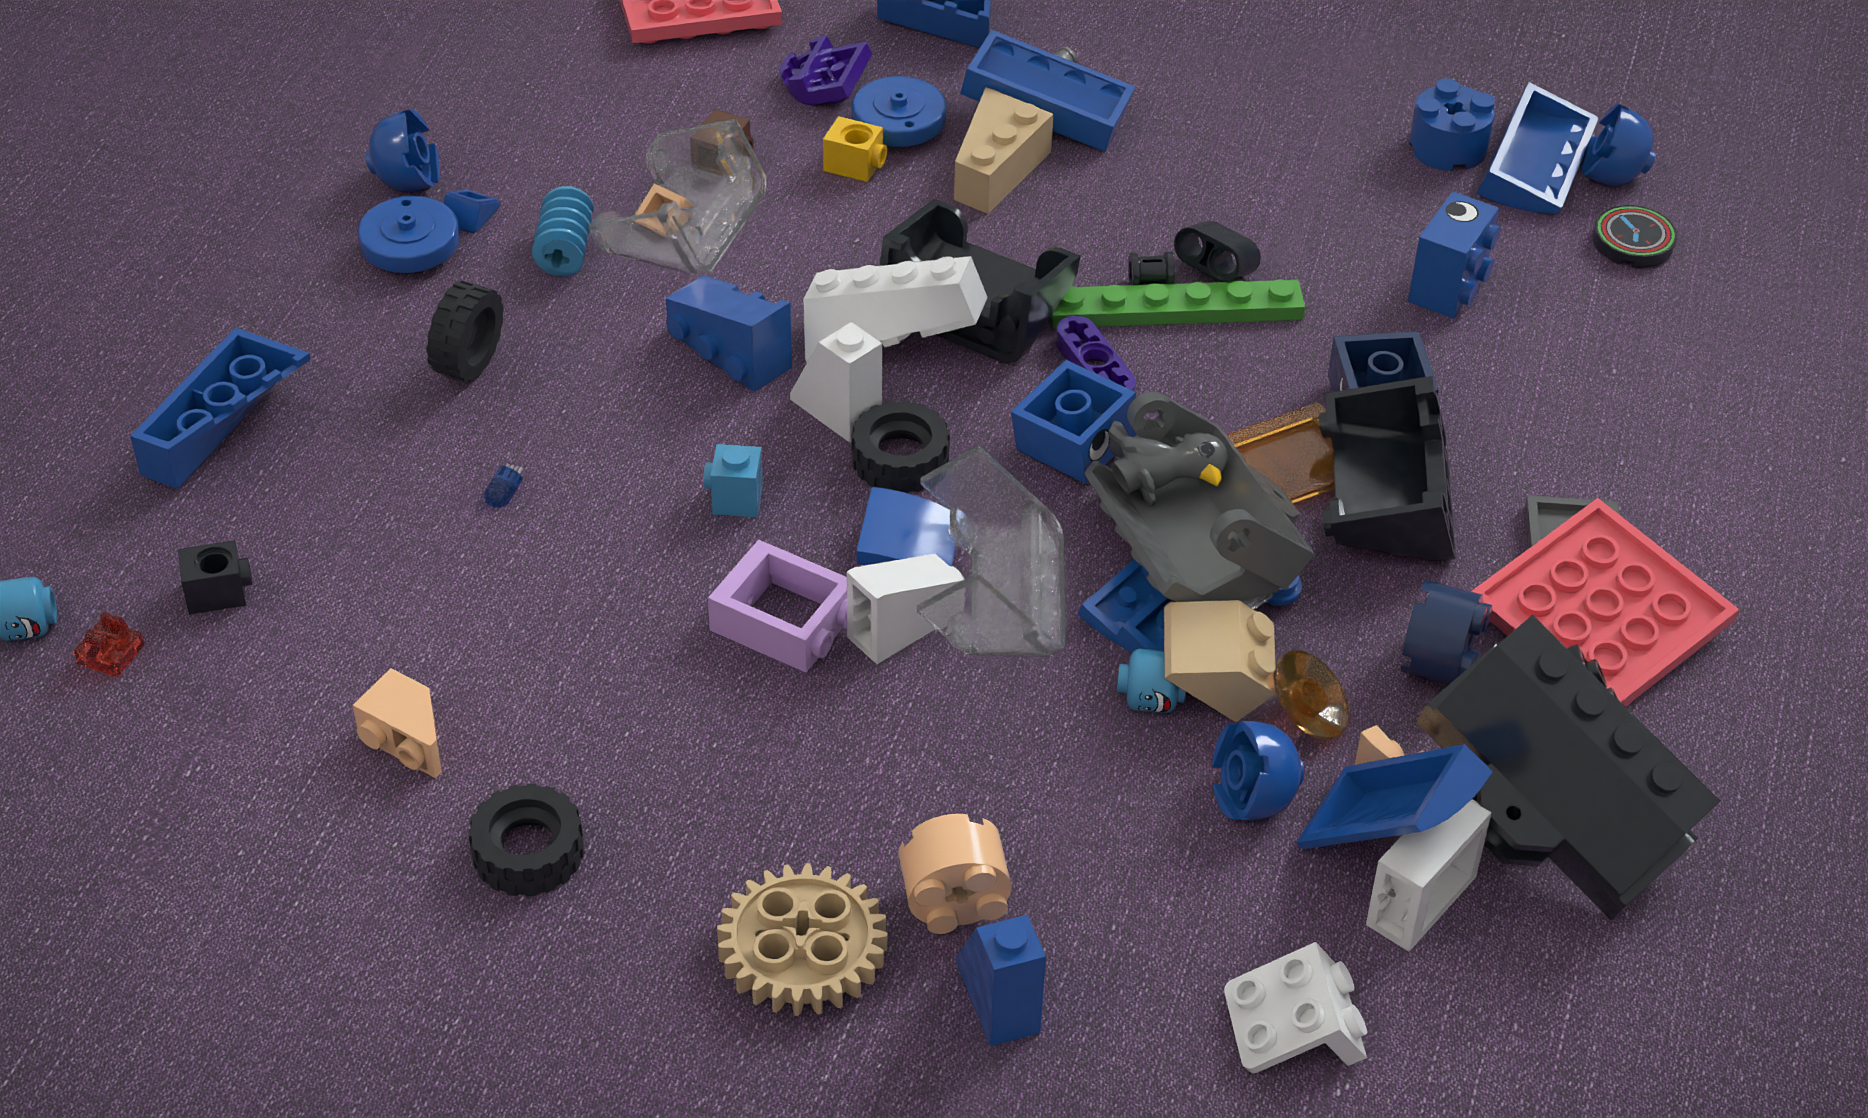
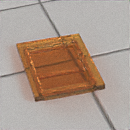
M1319 402L1226 434L1246 462L1280 487L1292 503L1335 488L1334 450L1331 438L1323 439L1321 434L1319 413L1326 412V409Z

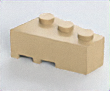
M985 87L955 160L954 200L989 214L1051 153L1053 113Z

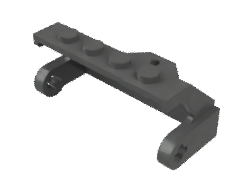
M1146 392L1136 397L1128 408L1127 419L1139 437L1157 440L1175 447L1177 445L1175 437L1184 438L1186 434L1197 432L1208 433L1222 441L1228 455L1218 486L1204 480L1189 477L1177 478L1163 487L1155 489L1156 501L1155 505L1151 507L1145 502L1140 489L1127 495L1118 484L1112 468L1101 462L1093 461L1084 472L1102 500L1099 506L1115 520L1117 524L1115 531L1124 540L1129 542L1133 548L1130 552L1132 557L1148 571V582L1160 591L1163 596L1175 602L1231 600L1242 602L1276 593L1279 588L1286 590L1315 553L1293 525L1300 512L1285 492L1262 472L1249 465L1223 429L1216 423L1159 392ZM1158 411L1159 413L1155 420L1152 418L1144 419V415L1147 412L1155 413Z

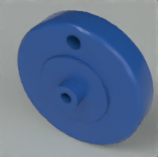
M905 76L880 78L866 84L857 91L852 100V120L883 127V144L886 146H914L931 140L942 131L946 123V100L936 87L923 80Z
M421 196L398 197L376 205L362 217L357 230L359 246L364 258L380 269L397 273L424 271L443 263L455 252L460 241L458 220L455 213L442 202Z

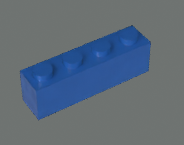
M235 327L130 435L140 475L178 489L277 382L311 360L310 353Z

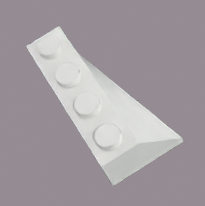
M971 256L960 258L943 257L938 260L922 262L904 261L899 264L884 266L866 265L846 270L828 269L816 273L803 299L806 362H808L818 342L850 322L863 329L878 341H882L884 347L899 344L901 340L908 337L911 333L918 331L923 338L976 325L988 297Z

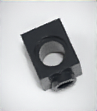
M235 540L178 549L181 584L189 615L246 606L244 586L253 585L249 558H239Z

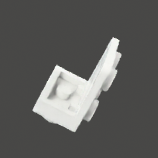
M1314 942L1236 977L1225 985L1224 993L1241 1062L1249 1072L1258 1073L1324 1043L1347 1066L1367 1058L1361 1038L1367 1034V1029L1359 1010L1351 1003L1349 992L1354 991V983L1343 962L1335 963Z

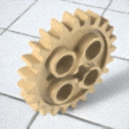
M806 863L802 873L794 875L789 865H784L783 877L776 878L771 872L766 870L764 871L763 885L760 886L754 881L747 880L745 882L746 896L733 893L731 895L732 908H723L721 911L722 925L717 926L719 962L724 963L726 979L736 978V990L739 994L752 989L753 1004L755 1005L760 1004L767 997L771 998L773 1012L775 1013L783 1007L785 1002L792 1003L795 1016L800 1015L804 1004L810 1003L817 1014H822L823 1001L830 1000L837 1008H842V993L846 992L855 998H859L861 996V982L873 985L875 982V969H880L884 966V951H887L885 914H879V900L877 898L867 899V886L865 884L851 889V875L848 873L841 876L837 881L833 880L831 867L829 866L822 871L820 876L813 875L810 863Z

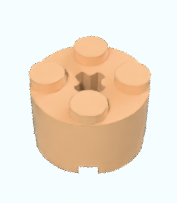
M948 814L935 817L915 827L911 831L913 839L906 846L902 841L899 847V860L910 911L917 919L927 923L928 930L934 934H946L956 929L958 925L972 924L983 919L995 920L1006 914L1008 910L1007 900L1011 894V882L998 829L992 822L983 819L984 825L970 822L968 814Z

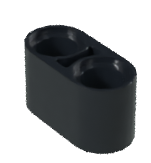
M1204 221L1182 228L1174 238V249L1179 259L1219 281L1226 282L1249 275L1256 271L1260 265L1261 255L1256 243L1215 221ZM1199 237H1200V239H1201V241H1202V245H1203L1202 247H1201V245L1199 244V239H1198ZM1232 254L1236 259V265L1233 262Z

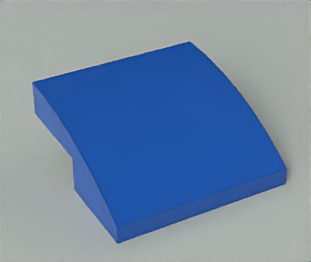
M871 487L856 551L857 564L871 565L936 554L947 565L953 566L961 527V516L946 507L915 495Z
M1134 559L1081 605L1077 615L1103 636L1131 653L1136 649L1164 651V607L1170 602L1175 601L1163 596L1160 591L1148 582V571Z

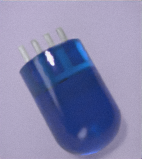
M508 463L506 466H499L484 492L485 502L497 508L508 505L523 480V477L520 475L523 468L518 466L514 468V465L510 466Z

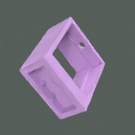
M758 539L708 597L710 631L807 673L818 658H824L828 654L834 638L843 627L847 628V577ZM771 583L821 604L802 628L752 607Z

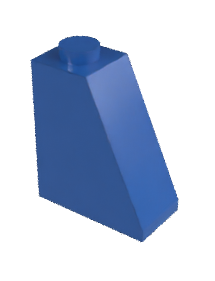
M1028 914L977 927L957 955L956 965L989 1045L994 1046L1040 1033L1046 955Z

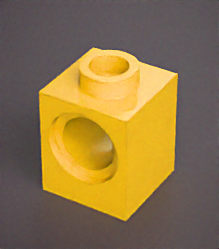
M838 116L823 138V171L868 182L875 170L882 168L885 163L887 146L883 144V127Z

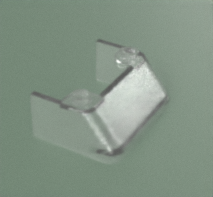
M980 445L921 477V485L950 510L948 533L955 546L964 549L972 556V576L917 605V613L944 635L955 649L961 650L967 655L1047 657L1063 649L1066 644L1064 536L1054 514Z

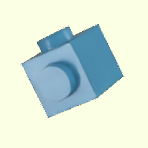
M716 444L713 462L705 463L703 477L704 489H711L713 515L758 518L763 489L762 447Z

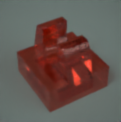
M103 612L100 615L101 619L92 629L85 633V638L73 651L77 664L118 678L145 644L142 633L130 629L122 617Z

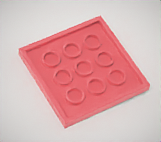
M620 0L632 43L652 44L664 39H691L696 35L712 33L729 34L736 30L752 28L763 30L770 26L782 25V11L778 0Z
M1599 498L1595 499L1471 591L1483 594V603L1492 605L1489 621L1507 636L1531 615H1534L1566 648L1578 644L1588 662L1594 659L1598 661L1607 682L1606 688L1612 687L1618 700L1625 707L1735 622L1739 612L1736 606Z

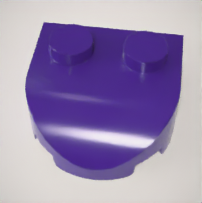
M826 35L811 40L809 42L811 49L799 57L791 52L781 63L779 73L789 93L797 101L807 105L826 102L836 104L849 98L870 60L872 52L867 42L833 48Z

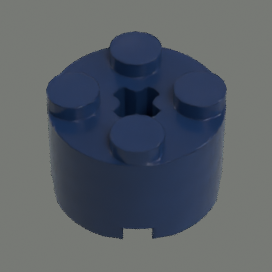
M1425 580L1420 591L1427 592L1429 595L1424 604L1415 603L1402 653L1404 656L1411 657V661L1401 665V672L1449 685L1480 658V651L1473 649L1476 635L1480 636L1481 632H1486L1492 605L1483 603V594Z

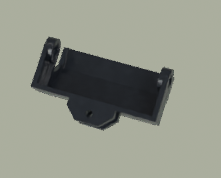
M1531 615L1503 641L1493 646L1427 703L1416 720V723L1441 748L1465 744L1493 771L1484 786L1473 797V800L1491 812L1484 845L1502 864L1539 866L1549 857L1610 920L1615 918L1699 839L1691 829L1720 802L1534 615Z

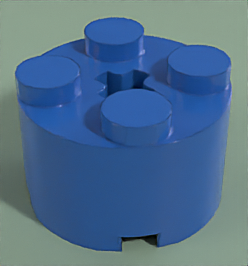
M1448 78L1438 80L1436 86L1423 91L1415 102L1409 137V145L1412 144L1414 148V156L1420 162L1440 170L1453 171L1454 165L1466 164L1465 169H1469L1482 163L1487 156L1495 116L1494 97L1488 93L1460 86L1456 80Z

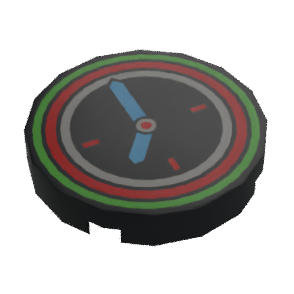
M1623 205L1612 207L1600 214L1594 226L1593 243L1598 251L1612 262L1622 264V260L1633 262L1632 267L1636 268L1658 266L1669 260L1677 242V231L1672 222L1658 211L1643 206Z

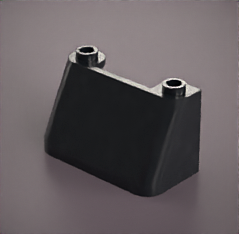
M933 199L883 237L879 266L894 265L904 261L922 262L938 260L943 257L960 258L971 256L988 297L976 325L935 335L1000 362H1017L1030 350L1075 281L1081 255L1063 248H1048L1039 256L1036 269L966 242L968 225L965 216L954 206Z
M1433 376L1326 393V412L1319 413V423L1323 439L1331 438L1334 450L1335 499H1330V509L1322 510L1326 537L1334 536L1337 545L1436 562L1456 559L1447 438Z

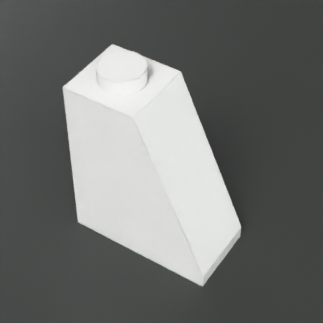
M848 323L818 342L790 393V400L851 443L853 425L855 421L859 420V416L863 412L869 411L872 406L882 405V343L854 323Z
M936 554L854 567L847 571V638L872 661L879 664L964 613L965 579L958 569L947 565Z

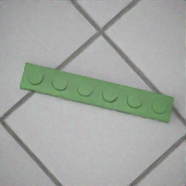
M1279 279L1275 281L1194 282L1184 284L1092 287L1071 286L1051 316L1052 328H1057L1058 323L1069 316L1088 318L1096 327L1303 320L1305 304L1299 280Z

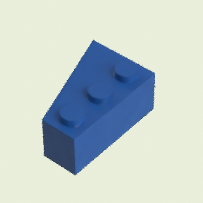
M877 0V19L980 48L990 33L992 0Z
M706 275L701 276L666 298V325L671 335L685 342L705 360H710L726 371L733 380L740 381L752 391H757L792 368L791 302L780 300L777 303L766 301L763 293L755 291L747 295L741 293L737 285Z

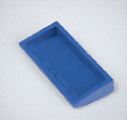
M991 30L966 70L960 94L980 102L985 87L1025 103L1032 104L1053 113L1052 131L1106 152L1129 105L1135 86Z
M1529 82L1512 111L1476 194L1516 209L1539 213H1559L1599 117Z
M1465 744L1345 766L1296 843L1302 849L1423 832L1448 820L1460 811L1484 786L1493 771Z

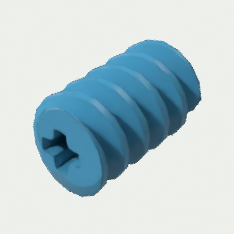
M561 186L552 189L545 195L541 204L539 221L536 227L537 231L532 245V257L538 267L553 276L568 277L575 275L584 264V255L586 253L594 206L589 195L581 189L572 186Z

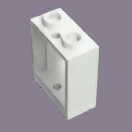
M1472 799L1460 811L1439 825L1423 832L1402 835L1378 861L1366 925L1409 952L1476 878L1491 812L1481 807Z

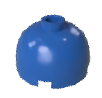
M1615 104L1599 122V124L1605 127L1598 137L1591 136L1580 166V171L1584 173L1583 176L1607 186H1622L1634 180L1640 172L1646 174L1651 169L1656 158V152L1652 151L1654 144L1653 131L1648 121L1637 112L1621 104Z
M408 109L382 119L374 127L369 139V151L365 154L368 169L373 175L377 174L384 184L395 191L405 193L420 191L435 186L433 183H437L440 180L438 151L435 143L427 144L423 133L430 130L417 111Z
M1254 721L1229 723L1224 727L1217 739L1212 761V768H1221V784H1213L1218 806L1229 819L1250 821L1269 819L1288 808L1298 792V788L1304 779L1303 762L1292 739L1275 725Z

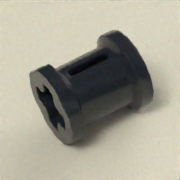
M1136 252L1129 253V285L1174 284L1175 264L1173 252H1164L1161 256H1138Z

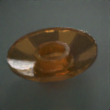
M1293 650L1281 656L1276 662V669L1273 674L1274 687L1280 704L1289 718L1303 732L1320 740H1331L1342 734L1348 725L1349 706L1345 692L1335 674L1323 661L1308 652Z

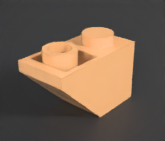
M390 668L353 704L357 734L370 748H380L398 758L406 767L412 770L419 769L436 778L442 770L430 690L421 683Z

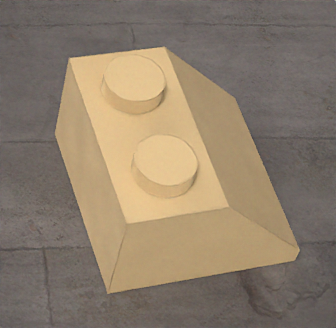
M1239 600L1170 602L1164 607L1165 679L1234 722H1237L1277 694L1275 690L1274 622L1270 621L1265 614L1253 610Z

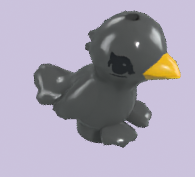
M1114 421L1108 431V435L1111 438L1110 450L1114 455L1120 457V459L1111 464L1118 484L1127 495L1140 489L1145 502L1150 507L1155 505V489L1161 488L1177 478L1189 477L1204 480L1215 486H1218L1221 481V472L1225 468L1228 455L1225 445L1216 436L1200 432L1186 434L1184 438L1175 437L1177 445L1171 447L1157 440L1131 437L1127 434L1122 423Z

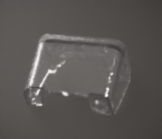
M737 119L659 133L648 148L645 159L647 169L652 174L657 185L686 198L693 207L680 209L676 202L662 204L656 212L635 215L639 209L638 207L632 216L622 218L614 211L601 212L588 227L599 247L607 253L689 275L710 273L766 192L767 183L764 170Z

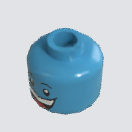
M37 577L0 581V638L5 642L44 637L48 633L50 624L57 623V607L52 587H44L42 581Z
M1136 649L1130 656L1129 665L1119 664L1117 693H1126V703L1131 710L1168 714L1175 709L1177 703H1184L1186 691L1165 679L1164 651Z

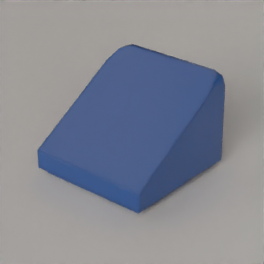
M468 189L446 193L443 202L455 213L459 229L468 232H477L500 207V201L497 198Z

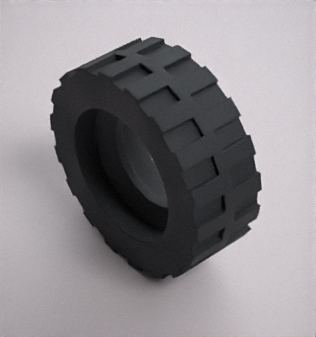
M462 280L455 282L451 288H448L444 297L437 305V310L433 314L431 327L428 331L426 353H428V364L431 365L433 371L464 382H472L475 378H479L483 370L489 365L501 335L504 306L501 302V295H498L497 291Z
M888 401L885 404L879 406L877 404L870 407L869 411L863 412L859 416V420L855 421L852 433V466L854 470H857V476L861 480L868 482L869 486L904 493L910 491L918 492L924 490L929 485L933 486L940 477L945 475L946 466H949L950 431L947 429L945 419L941 418L934 409L931 410L924 404L910 403V401ZM904 438L919 442L923 448L921 451L910 455H892L879 450L878 446L880 443L890 439Z
M529 783L526 786L513 785L509 786L506 790L501 792L498 790L491 794L487 801L483 800L478 805L476 814H472L470 819L471 829H468L474 868L478 870V876L483 882H488L490 888L496 891L507 892V895L517 896V894L526 895V897L536 896L537 893H548L555 890V887L561 883L564 885L570 880V875L579 869L580 858L584 856L581 817H579V810L575 803L572 804L569 797L563 792L560 794L555 791V788L547 785L545 787ZM523 825L544 826L552 834L551 843L547 848L528 855L507 853L502 847L501 841L504 833Z

